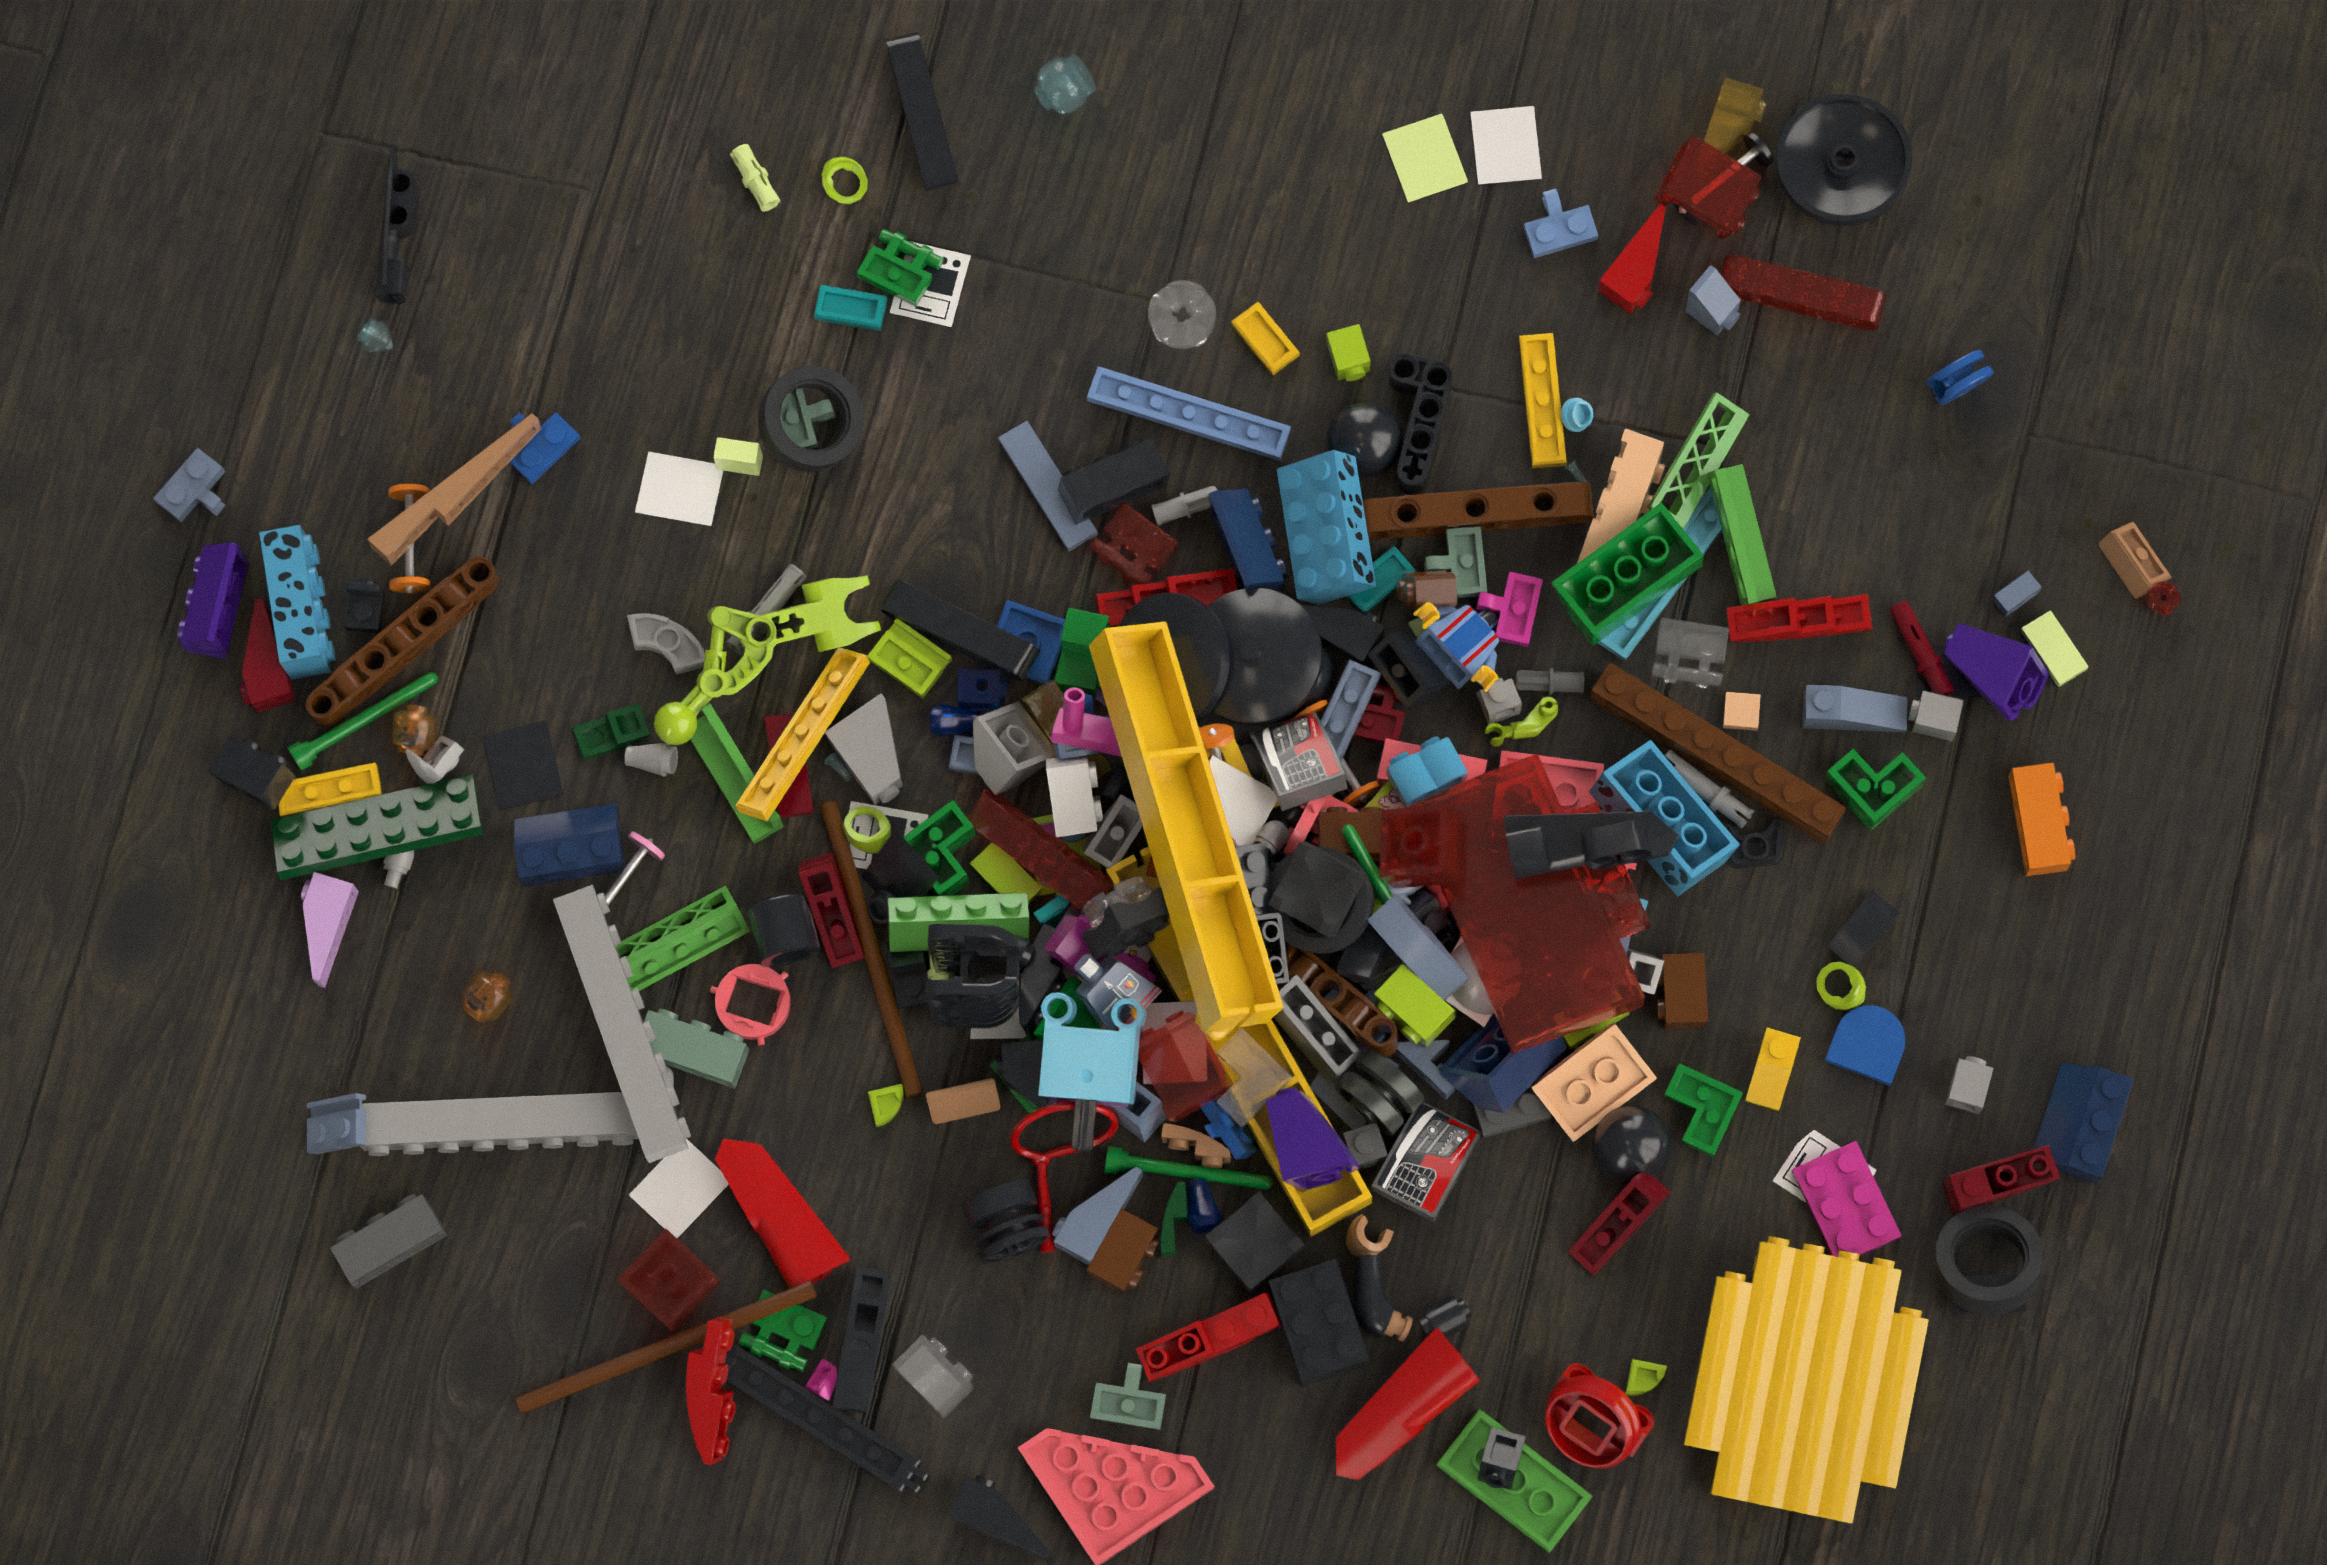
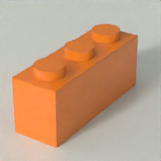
M2054 763L2012 768L2008 777L2025 875L2033 876L2067 871L2071 865V860H2075V848L2073 840H2067L2065 827L2069 826V813L2067 806H2061L2059 793H2063L2061 773H2055Z

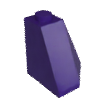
M1958 623L1955 632L1951 633L1947 638L1944 653L1953 667L2005 719L2012 721L2019 716V709L2022 707L2030 709L2036 704L2048 680L2049 673L2031 646Z
M1286 1088L1277 1091L1276 1097L1266 1099L1282 1180L1301 1191H1306L1338 1182L1342 1179L1341 1172L1345 1169L1347 1173H1353L1359 1169L1358 1161L1308 1095L1299 1090L1297 1091L1296 1088Z

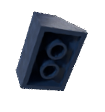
M1248 489L1220 490L1208 493L1210 515L1231 568L1234 569L1239 588H1264L1277 592L1283 591L1284 579L1288 578V574L1282 559L1276 560L1271 548L1276 547L1270 528L1263 529L1259 518L1263 517L1264 514L1258 498L1251 499Z
M617 803L515 819L514 847L518 878L524 887L622 872L626 867Z
M1508 1006L1504 1010L1493 1014L1485 1027L1481 1026L1438 1070L1442 1077L1478 1108L1504 1113L1556 1061V1058L1567 1046L1553 1015Z
M2061 1063L2034 1149L2049 1145L2058 1172L2097 1184L2103 1176L2134 1079L2101 1067Z

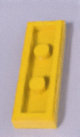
M375 762L293 779L278 804L280 816L285 817L382 795L378 765Z

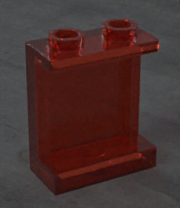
M1693 135L1681 144L1654 200L1663 206L1674 202L1717 228L1719 232L1716 237L1723 240L1731 234L1736 235L1743 227L1746 220L1743 214L1747 206L1750 207L1758 197L1760 189L1757 188V185L1762 176Z
M1183 1010L1166 1018V1025L1155 1031L1154 1028H1150L1141 1032L1138 1058L1164 1104L1162 1110L1167 1119L1173 1122L1181 1120L1236 1088L1209 1037L1195 1022L1196 1014L1191 1012L1184 1013Z

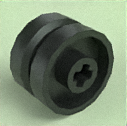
M1368 1048L1355 1062L1360 1075L1354 1072H1346L1335 1084V1088L1361 1117L1370 1124L1377 1122L1381 1132L1388 1136H1393L1404 1123L1403 1116L1398 1109L1412 1113L1425 1098L1416 1085L1396 1066L1376 1051Z

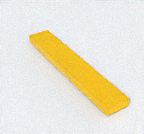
M841 647L837 648L735 805L739 813L764 821L769 820L870 664L867 655Z

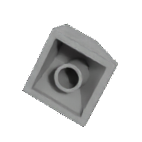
M1019 701L976 717L973 721L975 769L995 795L1018 786L1046 766V759L1057 757L1055 748Z

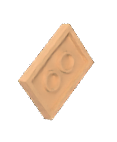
M1613 1021L1538 1078L1531 1088L1574 1142L1598 1124L1608 1113L1619 1108L1656 1080L1657 1077Z

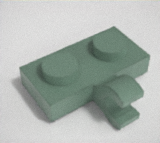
M803 388L790 392L785 397L780 411L781 424L786 435L798 446L809 450L819 447L812 422H824L836 418L830 399L807 405Z
M1481 527L1446 529L1448 555L1425 557V572H1453L1456 577L1457 598L1478 597L1480 592L1487 593Z
M1128 1363L1124 1387L1096 1383L1090 1418L1161 1430L1166 1394L1139 1390L1143 1366Z

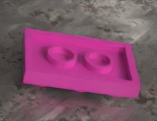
M1857 1141L1792 1169V1174L1831 1256L1838 1257L1839 1250L1860 1254L1861 1256L1901 1238L1902 1235Z

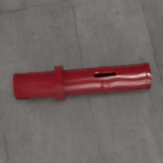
M1905 600L1895 604L1889 611L1918 664L1916 669L1919 675H1924L1933 693L1943 696L1951 695L1955 689L1942 667L1944 662L1940 655L1936 656L1908 601Z

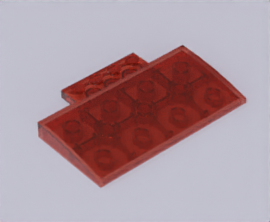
M1537 753L1474 777L1408 807L1409 815L1512 1054L1643 1007L1644 993L1620 939L1649 929L1650 921L1625 865L1598 870L1582 866L1515 880L1503 820L1504 816L1601 813L1597 802L1564 813Z

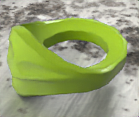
M835 157L825 163L821 175L822 185L826 194L840 204H852L861 200L867 191L868 185L867 177L861 165L848 157ZM842 168L853 172L860 180L859 190L856 194L849 197L841 196L833 187L831 177Z
M861 806L852 809L844 819L843 830L847 839L854 847L867 854H878L891 836V825L882 812L873 807ZM870 815L879 823L880 831L868 837L865 834L857 833L852 828L851 823L857 816Z
M1832 962L1822 968L1817 977V990L1827 1005L1835 1009L1850 1010L1857 1008L1864 1002L1866 985L1863 976L1855 967L1844 962ZM1834 970H1843L1850 977V983L1853 987L1844 998L1831 996L1825 989V979Z

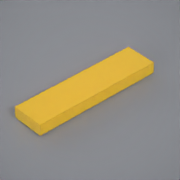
M1553 333L1519 336L1532 469L1566 466Z

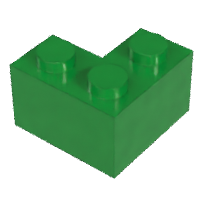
M1068 608L1061 636L1062 652L1055 678L1056 691L1065 692L1070 688H1079L1085 694L1091 695L1092 698L1097 697L1098 689H1101L1089 645L1104 628H1112L1110 627L1109 616Z
M1852 749L1827 771L1824 781L1860 821L1872 831L1921 789L1926 777L1903 752L1876 774L1861 756Z
M953 800L903 837L939 877L931 887L935 896H953L969 884L967 873L952 854L973 839L976 833L974 826Z

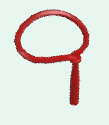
M1076 1101L1055 1103L1042 1107L1024 1117L1011 1133L1010 1143L1017 1154L1033 1159L1032 1164L1037 1170V1209L1039 1211L1038 1214H1042L1044 1222L1039 1227H1047L1051 1236L1046 1242L1041 1244V1253L1055 1252L1046 1166L1049 1165L1050 1159L1081 1151L1073 1150L1072 1144L1040 1153L1022 1147L1019 1144V1136L1028 1124L1046 1114L1063 1110H1075ZM1096 1104V1112L1107 1116L1111 1124L1104 1132L1093 1138V1148L1112 1138L1119 1128L1118 1115L1112 1109L1102 1104Z

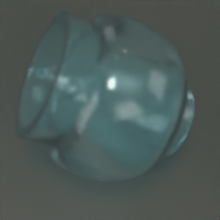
M1075 54L1067 58L1057 57L1045 63L1037 75L1038 86L1034 88L1039 101L1047 110L1053 108L1056 112L1062 114H1070L1079 110L1086 103L1088 96L1096 91V85L1090 72Z

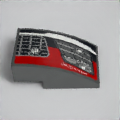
M1315 711L1249 733L1281 811L1348 789L1344 770Z
M1422 1102L1410 1115L1373 1182L1371 1191L1434 1223L1482 1132Z

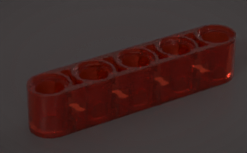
M1738 255L1725 256L1720 273L1741 300L1863 330H1877L1879 328L1886 301V294L1877 289Z
M988 789L983 790L967 817L974 826V829L1077 908L1089 914H1096L1113 886L1112 880L1000 794L995 795Z

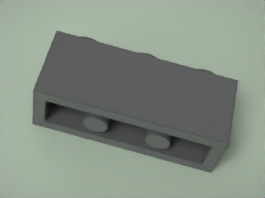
M1289 975V982L1277 984L1284 1008L1273 1018L1323 1077H1339L1363 1053L1298 975Z
M413 1194L397 1203L398 1208L387 1215L385 1212L371 1217L366 1222L368 1226L356 1233L354 1230L342 1234L336 1239L337 1244L330 1247L348 1281L354 1288L357 1289L447 1236L431 1205L422 1194L418 1197Z

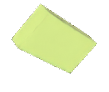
M2051 610L2021 628V633L2034 649L2058 687L2088 669L2089 666Z

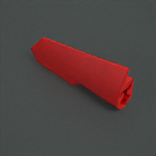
M723 1139L715 1161L754 1231L758 1232L789 1289L808 1281L815 1284L831 1275L832 1269L850 1261V1257L761 1144Z
M1439 1328L1431 1332L1336 1436V1475L1360 1480L1368 1472L1377 1468L1425 1429L1424 1426L1480 1382L1477 1374L1458 1350L1450 1344Z

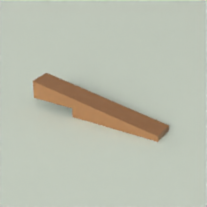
M530 414L369 537L367 540L371 548L392 566L438 517L449 526L541 430L538 418Z

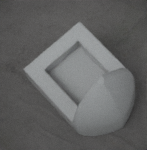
M441 735L423 759L409 749L406 750V754L417 775L427 784H432L441 780L447 772L457 765L459 756L464 749L455 741Z

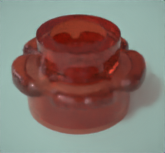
M2159 582L2147 591L2149 594L2146 599L2148 606L2152 610H2157L2160 614H2169L2173 612L2174 607L2180 604V593H2178L2176 586L2170 582ZM2161 595H2165V596H2166V600H2165V601H2162V600L2160 599V596H2161Z

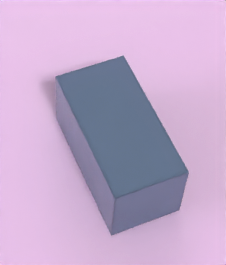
M2028 570L1996 593L1992 601L2006 617L2037 595L2042 587Z

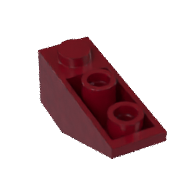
M2047 1145L1949 1175L1942 1185L1952 1214L1955 1216L1966 1209L1976 1206H1989L2060 1179V1175L2050 1147Z

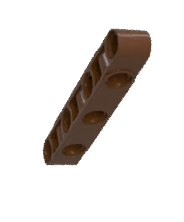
M1586 482L1428 493L1362 500L1369 540L1446 535V529L1481 527V532L1579 524L1589 522L1594 518L1591 485ZM1539 500H1546L1550 502L1552 508L1549 511L1543 512L1537 510L1534 504ZM1477 505L1484 510V513L1481 516L1472 517L1466 512V509ZM1402 511H1411L1415 514L1416 518L1412 522H1403L1398 518V515Z
M481 556L467 561L338 667L327 680L307 697L306 709L318 725L329 727L339 722L350 711L364 703L469 615L498 586L499 577L491 561ZM480 570H488L490 572L484 581L477 582L473 580L476 572ZM431 613L437 615V619L432 625L424 626L421 624L422 618L425 615ZM378 657L384 658L385 661L381 668L377 670L369 669V664L373 659ZM326 701L332 703L331 709L327 713H316L320 703Z
M1285 941L1288 974L1298 975L1351 1039L1356 1040L1365 1049L1369 1048L1376 1051L1384 1058L1393 1055L1399 1043L1397 1029L1393 1021L1312 952L1304 951ZM1333 989L1338 991V995L1333 999L1321 997L1322 993L1326 990ZM1381 1032L1391 1035L1389 1040L1382 1043L1375 1041L1373 1038Z

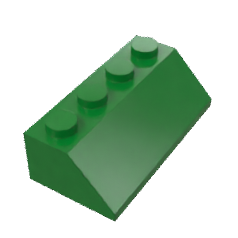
M1661 502L1554 580L1552 586L1573 623L1593 647L1701 568L1704 555Z

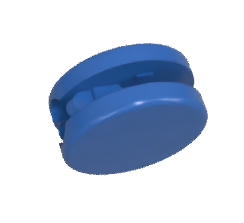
M1975 350L1961 357L1927 379L1926 384L1929 389H1933V393L1938 395L1935 399L1939 405H1944L1957 399L1993 376L1994 371L1990 365L1976 372L1972 368L1985 358L1981 350Z

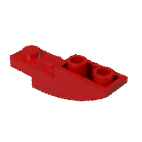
M1263 1293L1204 1321L1199 1320L1141 1346L1136 1351L1149 1382H1152L1254 1341V1338L1281 1327L1282 1323L1269 1293Z
M717 1317L708 1321L704 1348L689 1352L687 1364L686 1395L689 1420L697 1449L704 1464L713 1465L726 1456L730 1444V1438L726 1436L728 1423L732 1422L736 1410V1404L732 1402L734 1391L721 1389V1385L725 1384L728 1376V1365L725 1364L726 1354L734 1342V1330H731L733 1319Z

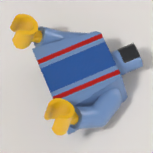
M1426 602L1413 612L1414 616L1420 617L1424 623L1422 628L1425 630L1415 640L1416 644L1458 689L1470 679L1472 682L1477 681L1482 685L1483 691L1486 693L1498 680V676L1495 673L1497 654L1494 648L1499 642V637L1492 630L1498 624L1497 616L1489 609H1483L1477 614L1468 605L1457 610L1455 607L1436 608L1430 602Z

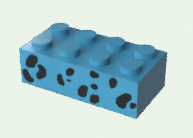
M1331 450L1278 468L1277 475L1297 599L1321 605L1376 587L1356 457Z
M300 525L259 532L279 663L291 680L332 673L330 662L335 661V651L332 641H328L327 633L325 632V629L330 628V619L327 608L323 609L320 597L325 596V587L322 576H318L315 567L316 564H320L317 544H313L311 535H306Z
M1651 740L1604 771L1588 791L1606 813L1651 811L1679 835V839L1669 856L1647 860L1677 897L1722 866L1740 845Z

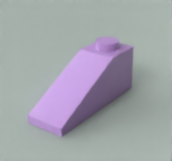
M314 872L311 881L307 880L303 886L301 900H304L303 911L312 979L318 986L325 988L359 891L352 883Z

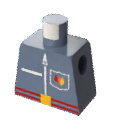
M1086 954L1074 967L1085 979L1077 988L1076 994L1102 1030L1119 1031V1027L1114 1024L1111 1018L1112 1007L1117 1001L1130 998L1141 1003L1146 1009L1162 992L1159 987L1122 962L1109 958V956L1105 957L1099 964L1090 954ZM1127 1005L1122 1009L1120 1017L1122 1022L1128 1025L1137 1019L1138 1013L1133 1005Z

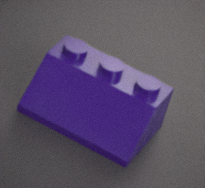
M230 542L203 546L202 555H198L195 559L193 573L196 576L194 588L188 589L185 602L186 608H188L186 620H181L178 628V640H181L180 644L186 652L223 659L227 658L250 563L236 543Z

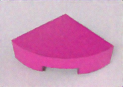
M824 1358L821 1359L807 1382L805 1389L829 1401L837 1382L836 1367Z

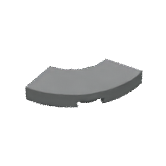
M647 613L627 615L635 650H651L662 654L671 662L676 674L704 667L705 652L699 641L688 629L661 615Z

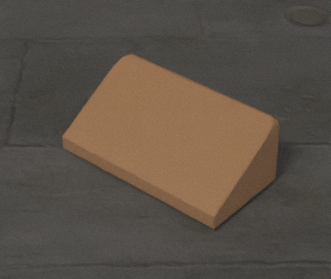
M2134 522L2111 531L2099 542V547L2134 598L2145 595L2171 578Z
M992 1078L931 1091L926 1094L934 1124L998 1111L1001 1107L996 1083Z

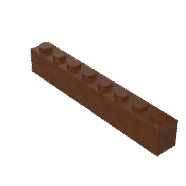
M1609 663L1591 691L1590 701L1667 749L1673 750L1675 754L1823 845L1827 843L1844 816L1847 807L1612 663Z

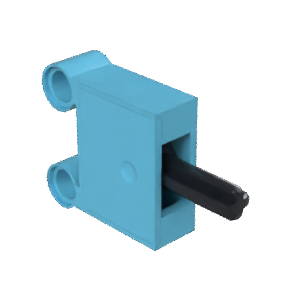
M1059 992L1051 993L1046 996L1041 1005V1011L1045 1018L1039 1096L1076 1099L1072 1149L1088 1152L1093 1148L1097 1101L1134 1104L1140 1028L1145 1024L1147 1018L1146 1010L1138 1001L1124 998L1117 1001L1111 1011V1018L1114 1024L1119 1027V1031L1066 1027L1076 1017L1077 1005L1068 995ZM1063 999L1068 1007L1067 1013L1064 1017L1055 1019L1051 1014V1006L1055 1001ZM1127 1005H1133L1138 1013L1137 1019L1132 1024L1126 1025L1121 1020V1011Z

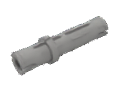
M789 564L758 605L751 612L748 611V613L761 615L780 610L807 576L798 567ZM762 622L754 623L751 628L752 638L755 640L761 633L765 634L767 631L766 626ZM731 636L726 641L727 645L743 656V645L739 639Z
M1673 750L1667 752L1665 757L1676 765L1674 768L1696 794L1710 804L1709 809L1714 812L1718 810L1738 825L1740 829L1746 825L1747 821L1736 812L1739 811L1750 819L1754 813L1753 809L1748 808L1730 795L1731 790L1727 787L1721 788L1711 779L1675 754Z

